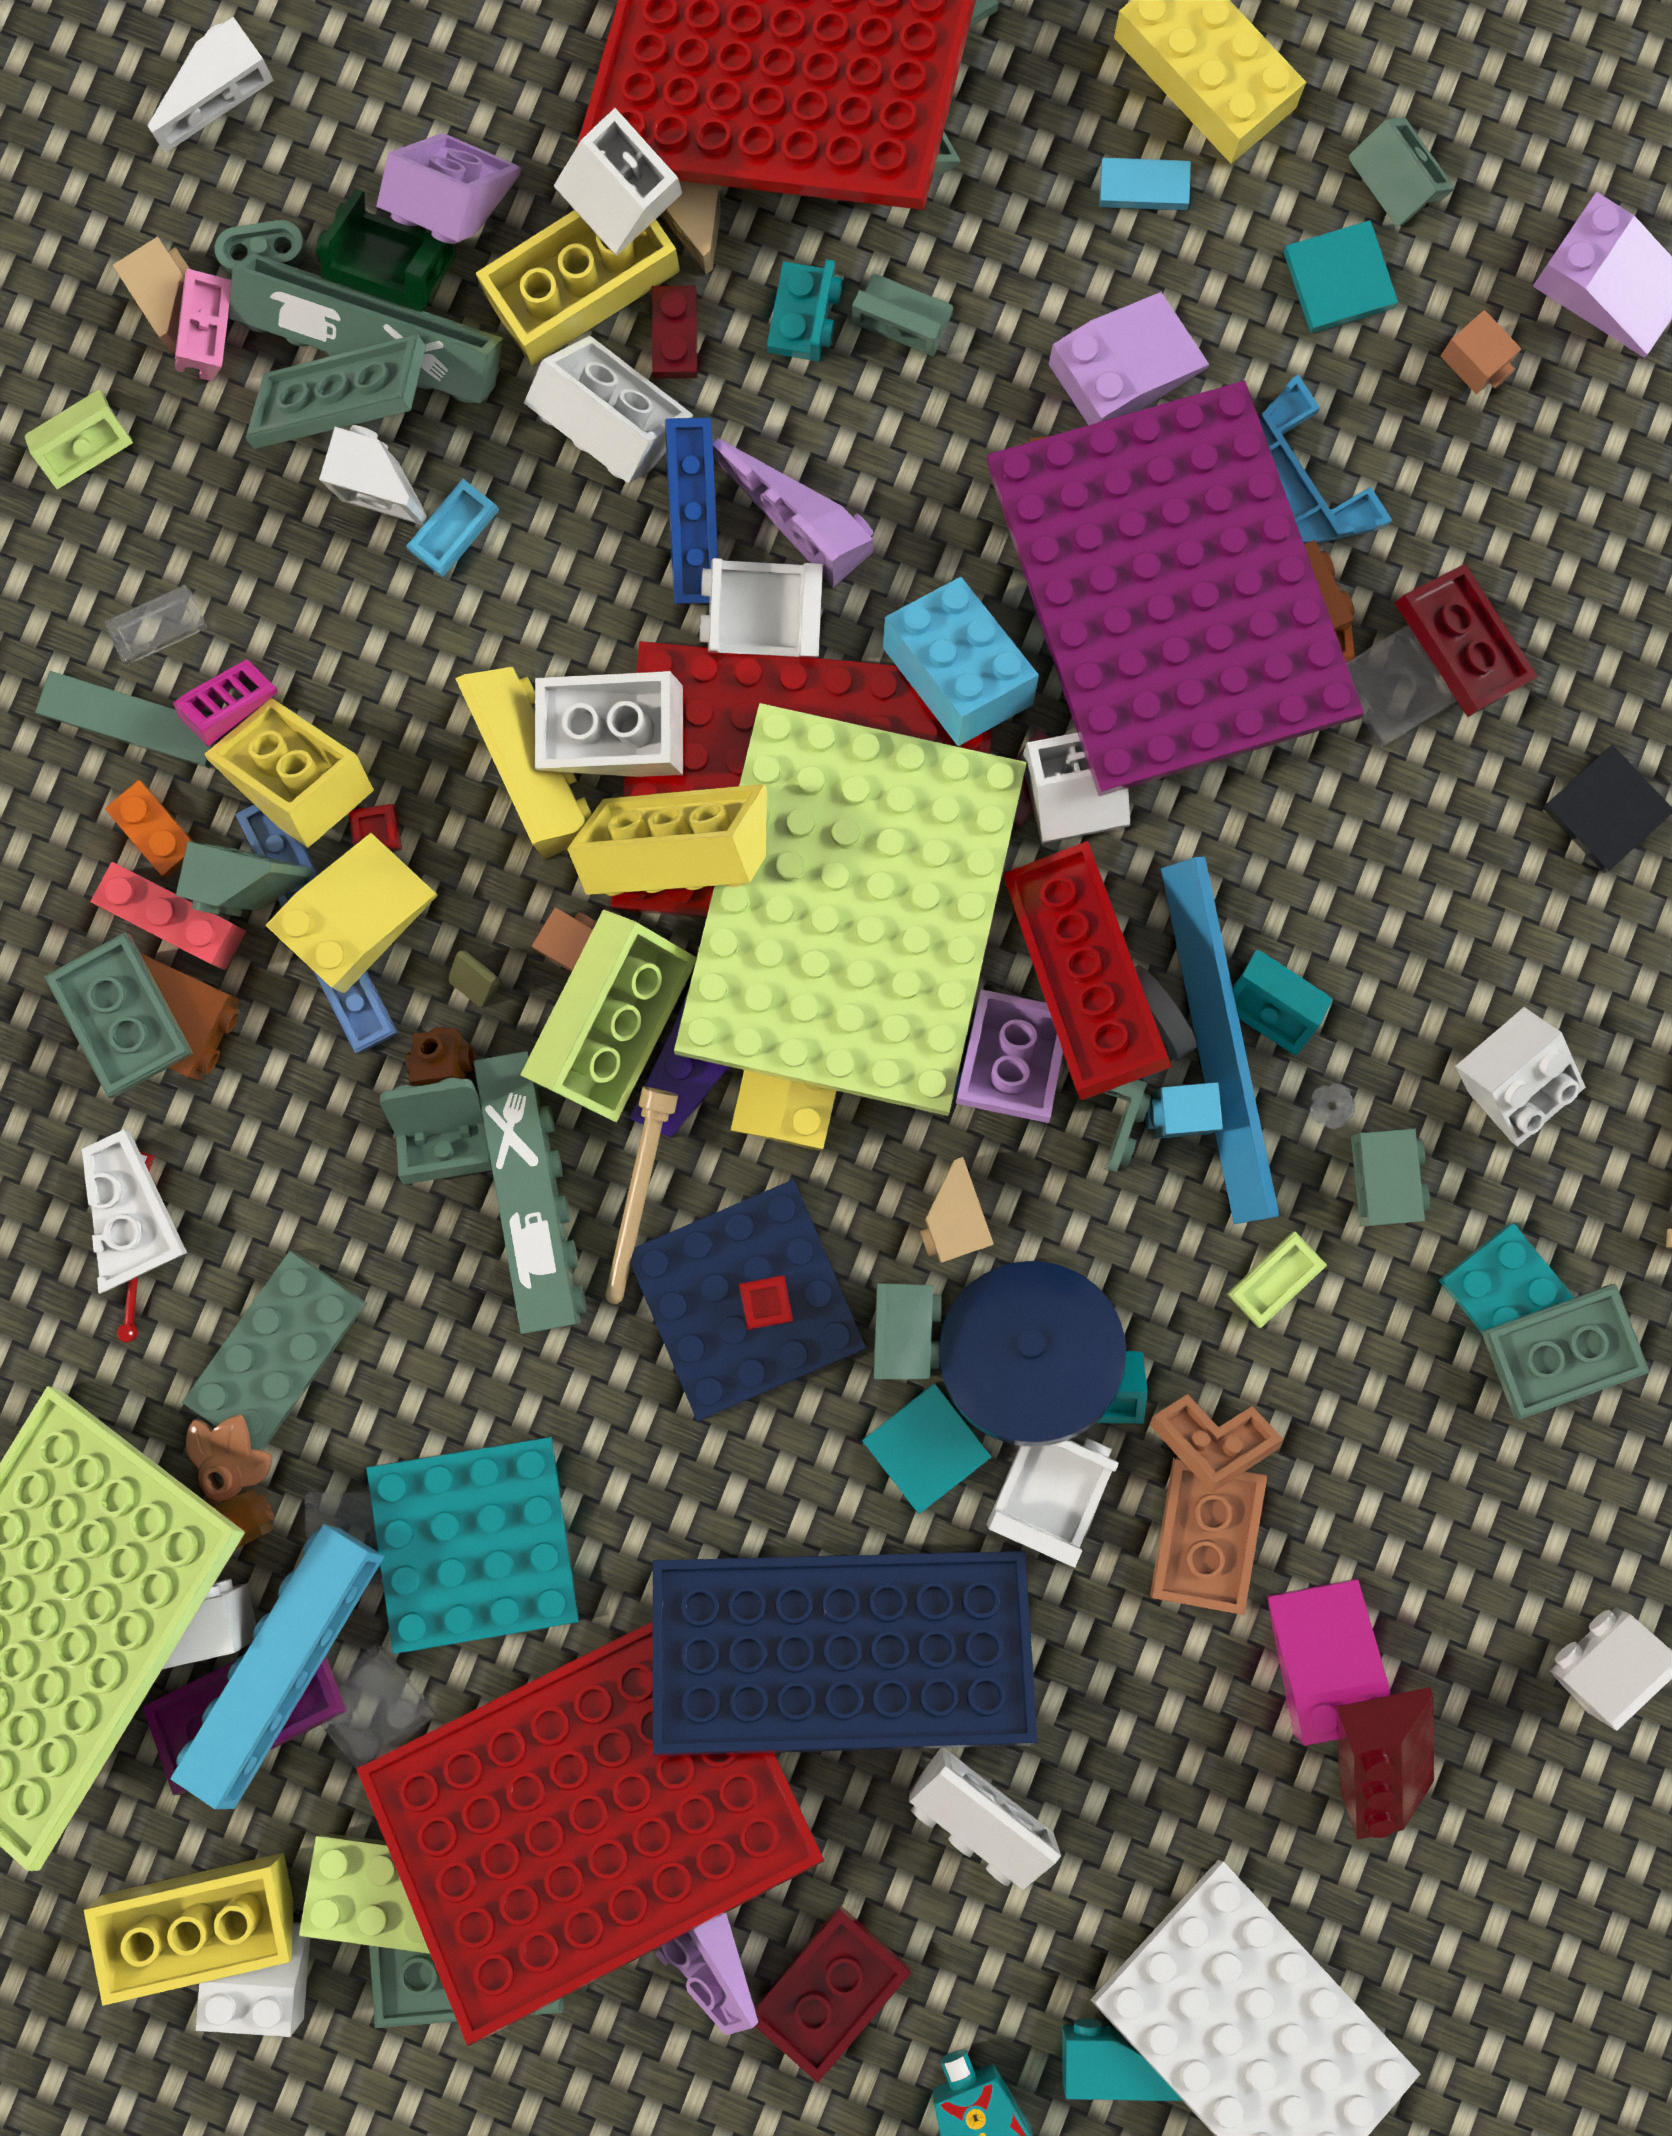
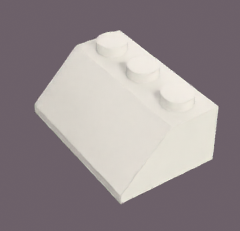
M590 335L542 359L524 401V404L535 411L542 421L557 428L570 438L577 448L588 452L605 465L612 475L623 479L628 484L652 470L665 454L666 418L693 417L691 412Z
M945 1748L939 1749L908 1791L909 1802L914 1805L911 1812L920 1821L931 1828L936 1823L951 1834L948 1840L954 1847L968 1857H971L974 1852L989 1863L986 1870L1005 1886H1009L1013 1882L1024 1890L1051 1868L1061 1857L1056 1838L1050 1829Z

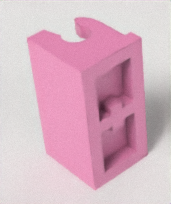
M186 269L175 352V369L178 372L185 371L187 367L200 370V379L213 381L222 368L231 280Z

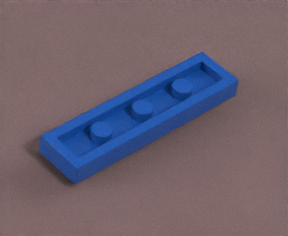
M712 417L666 418L665 437L674 605L710 604V596H702L701 589L703 568L711 569L712 559L718 558Z

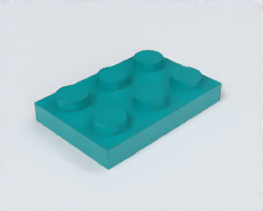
M1514 1223L1507 1224L1439 1279V1282L1480 1332L1574 1297Z

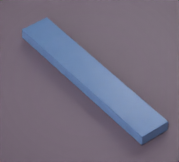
M252 805L235 815L254 853L313 868L309 879L278 898L281 907H283L297 891L314 879L318 873L304 845L278 828L259 808ZM367 971L345 994L331 988L315 973L355 1054L359 1055L399 1034Z

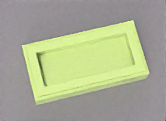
M1292 1232L1235 1285L1227 1295L1258 1328H1261L1317 1276L1327 1264L1296 1232Z

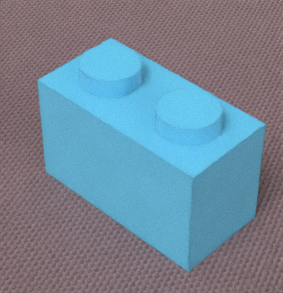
M1218 1082L1162 1087L1151 1093L1152 1097L1145 1116L1147 1130L1154 1129L1155 1139L1207 1135L1223 1130Z

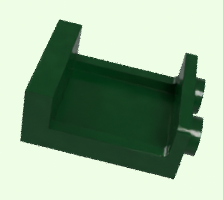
M355 189L347 202H342L338 206L335 219L327 231L323 230L320 233L316 244V256L321 260V278L423 312L456 258V244H449L435 239L431 235V230L428 233L367 212L365 209V192Z

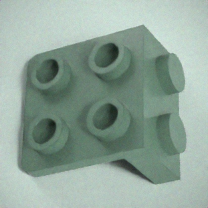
M447 1078L439 1083L417 1087L404 1085L392 1091L383 1092L380 1095V1105L396 1135L398 1177L403 1185L492 1170L481 1102L471 1080Z
M1135 1080L1103 1092L1104 1094L1127 1101L1104 1168L1106 1171L1115 1173L1119 1165L1126 1167L1130 1163L1137 1140L1129 1138L1134 1122L1140 1123L1144 1121L1152 1097L1144 1093L1147 1085L1146 1082Z

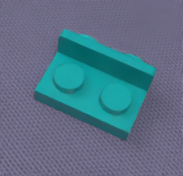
M826 259L824 268L783 261L767 342V353L820 362L822 346L830 347L833 337L834 320L828 319L830 304L838 305L841 295L842 277L835 276V260Z

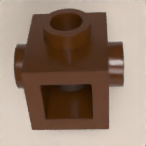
M437 1027L429 1032L412 1034L411 1052H408L406 1055L409 1083L411 1086L417 1087L439 1083L447 1078L470 1080L471 1072L475 1071L473 1061H476L473 1046L465 1041L456 1028Z

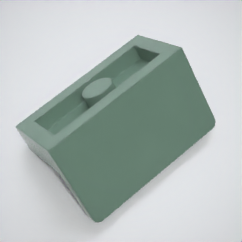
M1405 117L1386 119L1349 155L1350 162L1396 226L1404 225L1427 203L1442 201L1455 189Z
M873 274L865 292L859 290L853 302L852 323L934 357L952 316L953 306L886 277Z

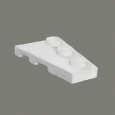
M123 1129L83 1148L82 1156L88 1205L92 1209L94 1235H92L93 1250L97 1252L99 1277L97 1278L99 1294L105 1293L187 1254L129 1129Z

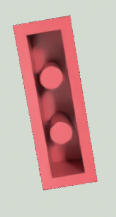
M111 862L90 901L225 971L247 932L215 914L192 909V902L176 896V894L114 862Z

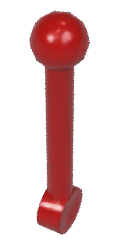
M138 1277L128 1281L124 1325L120 1326L117 1331V1336L122 1342H132L138 1336V1329L133 1325Z

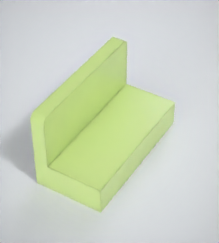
M101 390L93 392L24 436L30 454L57 490L133 443L127 431L110 409Z

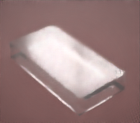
M186 584L104 622L119 657L125 665L136 662L208 628L193 594Z

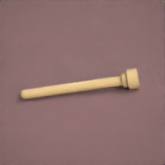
M642 1087L639 1106L642 1107L641 1116L645 1117L605 1293V1298L610 1304H618L624 1297L631 1266L630 1261L636 1244L663 1121H668L669 1114H674L678 1094L670 1091Z

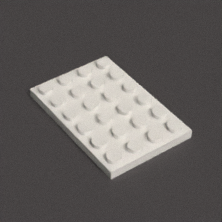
M1220 1860L1216 1861L1091 1999L1093 2004L1215 2136H1368L1420 2076L1418 2070L1237 1875Z

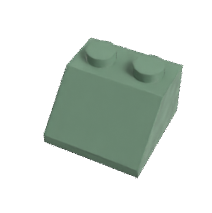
M188 841L176 896L193 900L192 909L217 915L224 913L241 916L242 909L260 911L311 877L313 868L231 847Z
M877 1283L874 1379H930V1369H939V1341H931L932 1322L941 1321V1295L933 1294V1285Z

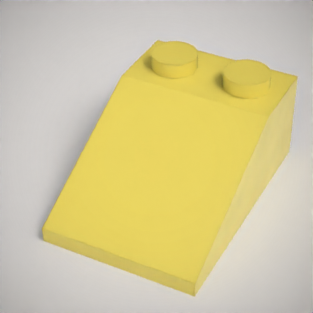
M273 698L265 702L204 754L207 760L278 828L306 848L315 843L374 791L355 753Z
M370 833L297 891L265 926L331 988L345 994L438 895L379 839Z

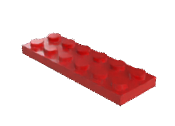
M1083 842L1003 873L1080 1100L1172 1067L1089 842Z

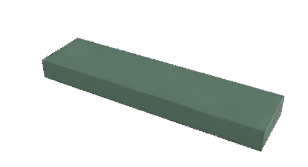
M49 671L35 711L39 716L208 769L211 763L204 754L219 741V739L208 747L178 717L175 709L53 671Z

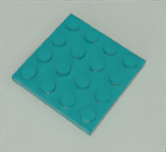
M552 1436L374 1465L366 1468L378 1553L385 1556L380 1567L393 1654L579 1622Z

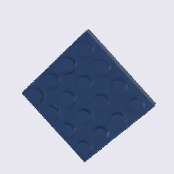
M795 1179L634 1247L630 1261L697 1421L866 1349V1345ZM785 1275L794 1321L748 1330L739 1284Z

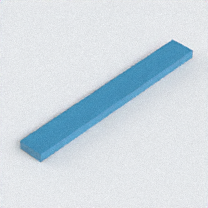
M1194 857L1161 868L1204 1082L1205 1084L1218 1082L1223 1130L1215 1132L1233 1223L1240 1224L1278 1217L1279 1211L1206 858Z

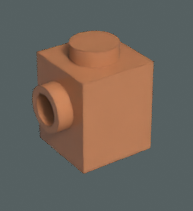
M1484 310L1450 340L1441 357L1477 395L1488 384H1491L1494 389L1497 388L1515 371V367L1511 363L1521 351V348Z
M555 907L532 947L541 955L572 972L597 922L581 912H578L575 918Z

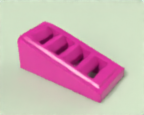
M246 659L187 692L176 700L173 705L178 717L209 747L278 693V691ZM247 676L258 689L250 692L240 681ZM233 687L242 698L236 701L227 691ZM220 698L227 706L220 709L214 701ZM205 708L212 713L207 718L201 713Z

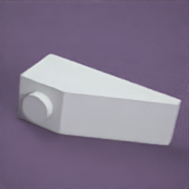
M234 17L223 24L214 25L207 31L204 37L196 41L147 125L164 153H167L274 81L263 58Z

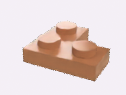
M1188 1394L1155 1414L1150 1424L1154 1431L1211 1493L1277 1451L1283 1442V1438L1253 1406L1218 1427Z

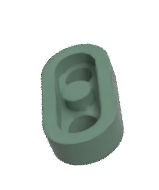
M275 220L228 228L218 236L214 250L216 258L223 269L232 275V267L242 261L235 260L236 254L241 251H247V256L254 253L292 267H297L305 258L307 245L295 224L286 220ZM282 245H291V249L287 253H278Z

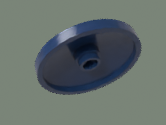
M1024 1261L995 1268L974 1280L962 1291L945 1318L939 1341V1359L948 1394L960 1413L971 1424L985 1434L1003 1442L1021 1446H1046L1061 1443L1083 1433L1102 1418L1110 1408L1118 1394L1124 1377L1126 1343L1122 1324L1116 1310L1106 1295L1093 1282L1078 1272L1061 1265L1042 1261Z

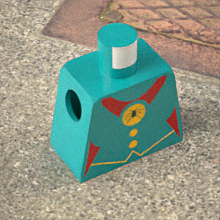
M965 2049L953 2051L940 2060L948 2081L933 2089L934 2107L940 2136H1033L1030 2123L994 2065H987L974 2071Z

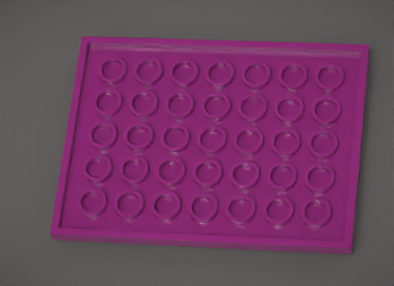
M1245 380L987 454L986 464L1099 797L1358 720L1363 716L1364 711Z

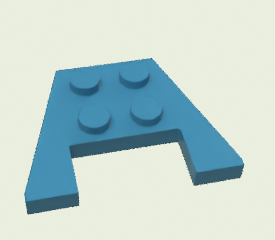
M1298 374L1291 379L1276 400L1262 413L1259 420L1303 543L1306 544L1315 540L1319 544L1384 529L1391 523L1392 519L1371 486L1336 508L1329 509L1283 437V434L1316 415L1320 409Z

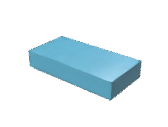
M1102 158L1099 207L1187 211L1190 200L1191 161Z
M462 479L406 547L409 552L443 578L499 512L496 504L466 480Z

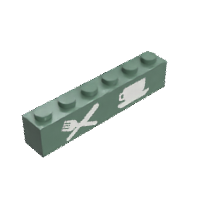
M254 253L249 254L232 267L229 319L244 323L252 331L270 332L285 337L293 345L311 346L326 351L329 356L418 334L426 348L417 387L424 389L435 388L452 394L458 401L480 404L496 386L502 337L425 311L420 312Z
M529 1051L473 1061L521 1334L581 1323L580 1314L586 1313L582 1286L574 1285L572 1268L578 1267L576 1246L574 1240H566L564 1223L570 1222L569 1205L566 1195L559 1196L556 1178L563 1175L558 1150L551 1151L548 1133L555 1131L550 1105L543 1106L540 1088L544 1087L520 1075L531 1054Z

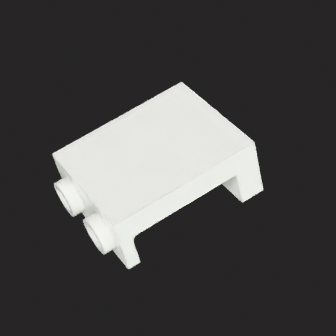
M713 558L711 569L703 568L701 595L710 596L709 615L701 614L700 642H708V652L819 657L823 564L804 563L803 565L724 561L721 558Z
M1086 1438L1084 1445L1071 1440L1046 1446L1020 1445L987 1521L988 1529L1075 1568L1082 1553L1080 1546L1110 1475L1112 1471L1116 1472L1119 1465L1116 1460L1109 1457L1112 1449L1089 1438Z

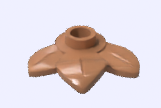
M239 1414L228 1418L213 1430L202 1420L196 1419L191 1423L187 1431L186 1450L188 1457L199 1469L198 1481L200 1488L210 1499L221 1502L230 1500L238 1495L242 1487L257 1485L267 1476L273 1455L263 1450L251 1449L249 1431L243 1415ZM215 1472L223 1477V1486L217 1481Z

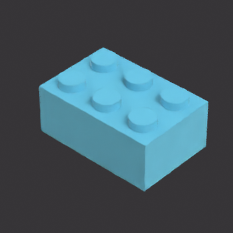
M962 577L949 582L885 617L883 649L957 746L962 745L1034 704L1039 674Z

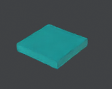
M1371 220L1286 245L1283 251L1310 334L1395 309L1398 304Z
M935 1383L862 1439L863 1443L918 1514L922 1513L991 1458V1455Z

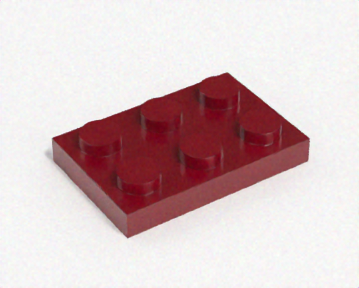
M1466 564L1404 594L1395 602L1400 613L1467 717L1526 686L1538 677Z
M839 1905L755 2003L754 2009L758 2019L755 2027L818 2083L911 1974V1968L845 1908Z

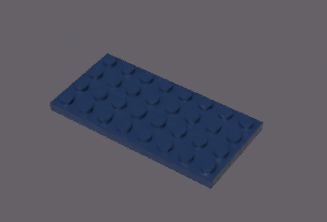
M1025 1551L653 1560V1756L1033 1746L1038 1743Z

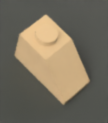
M679 181L682 194L659 216L704 273L708 274L713 270L721 215L719 191L722 187Z
M157 236L113 264V267L159 338L173 355L176 352L184 275L186 269L190 268L176 247L167 251Z
M963 1157L952 1162L925 1218L927 1229L920 1231L928 1257L937 1255L940 1263L994 1245Z

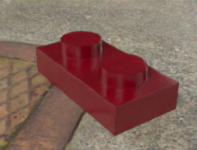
M696 285L652 286V374L654 379L698 378V298Z

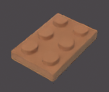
M1173 1458L1150 1592L1152 1598L1245 1615L1267 1475L1245 1471L1211 1493L1181 1459Z

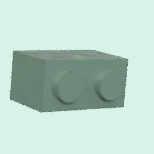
M1416 1129L1351 1135L1360 1226L1425 1221L1424 1212L1430 1210V1194L1427 1185L1421 1184L1420 1166L1425 1164V1147L1423 1140L1416 1137Z

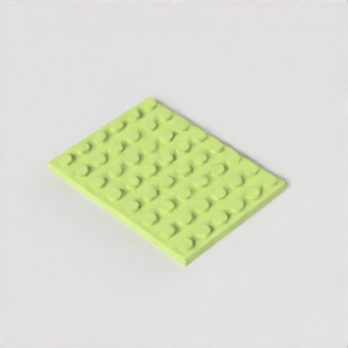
M759 703L739 786L765 784L767 790L766 857L750 883L739 887H729L728 885L714 886L674 1053L693 1059L948 1116L1027 762Z
M49 1386L46 1387L0 1462V1847L27 1871H38L42 1868L245 1534L241 1528L60 1389Z

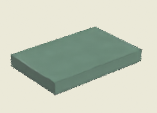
M125 932L44 976L108 1098H115L194 1054L131 934Z
M1609 1284L1481 1331L1513 1417L1517 1420L1650 1373L1616 1284Z

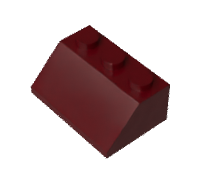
M1431 1687L1336 1707L1340 1793L1357 1840L1369 1837L1383 1838L1391 1835L1393 1832L1404 1830L1434 1782V1694Z

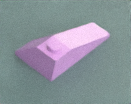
M719 438L713 443V454L716 462L810 563L823 564L822 576L833 588L873 553V539L871 538L874 534L873 530L859 514L856 513L854 516H851L843 506Z
M727 1913L661 1946L655 1955L665 1966L671 1963L688 1979L686 1983L687 1992L725 2035L751 2029L758 2023Z

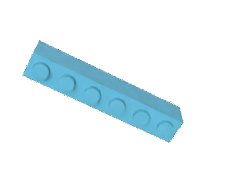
M323 1524L320 1530L315 1531L309 1537L303 1549V1559L297 1569L288 1574L281 1583L278 1590L279 1599L271 1612L264 1615L257 1623L253 1631V1638L255 1639L246 1654L239 1657L230 1668L227 1676L229 1682L220 1697L214 1699L206 1708L202 1716L203 1725L194 1740L188 1742L177 1757L176 1765L178 1767L170 1779L214 1809L236 1808L385 1557L340 1528Z

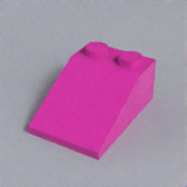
M1358 1579L1266 1596L1293 1734L1304 1746L1338 1740L1337 1706L1390 1695L1388 1680Z

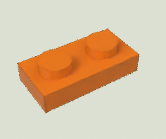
M141 780L136 781L104 808L161 876L167 879L183 865L187 842L194 841Z

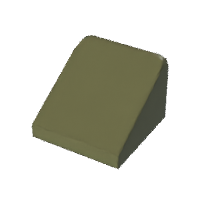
M460 950L457 953L448 981L479 1007L485 1006L503 984L502 980L465 950Z

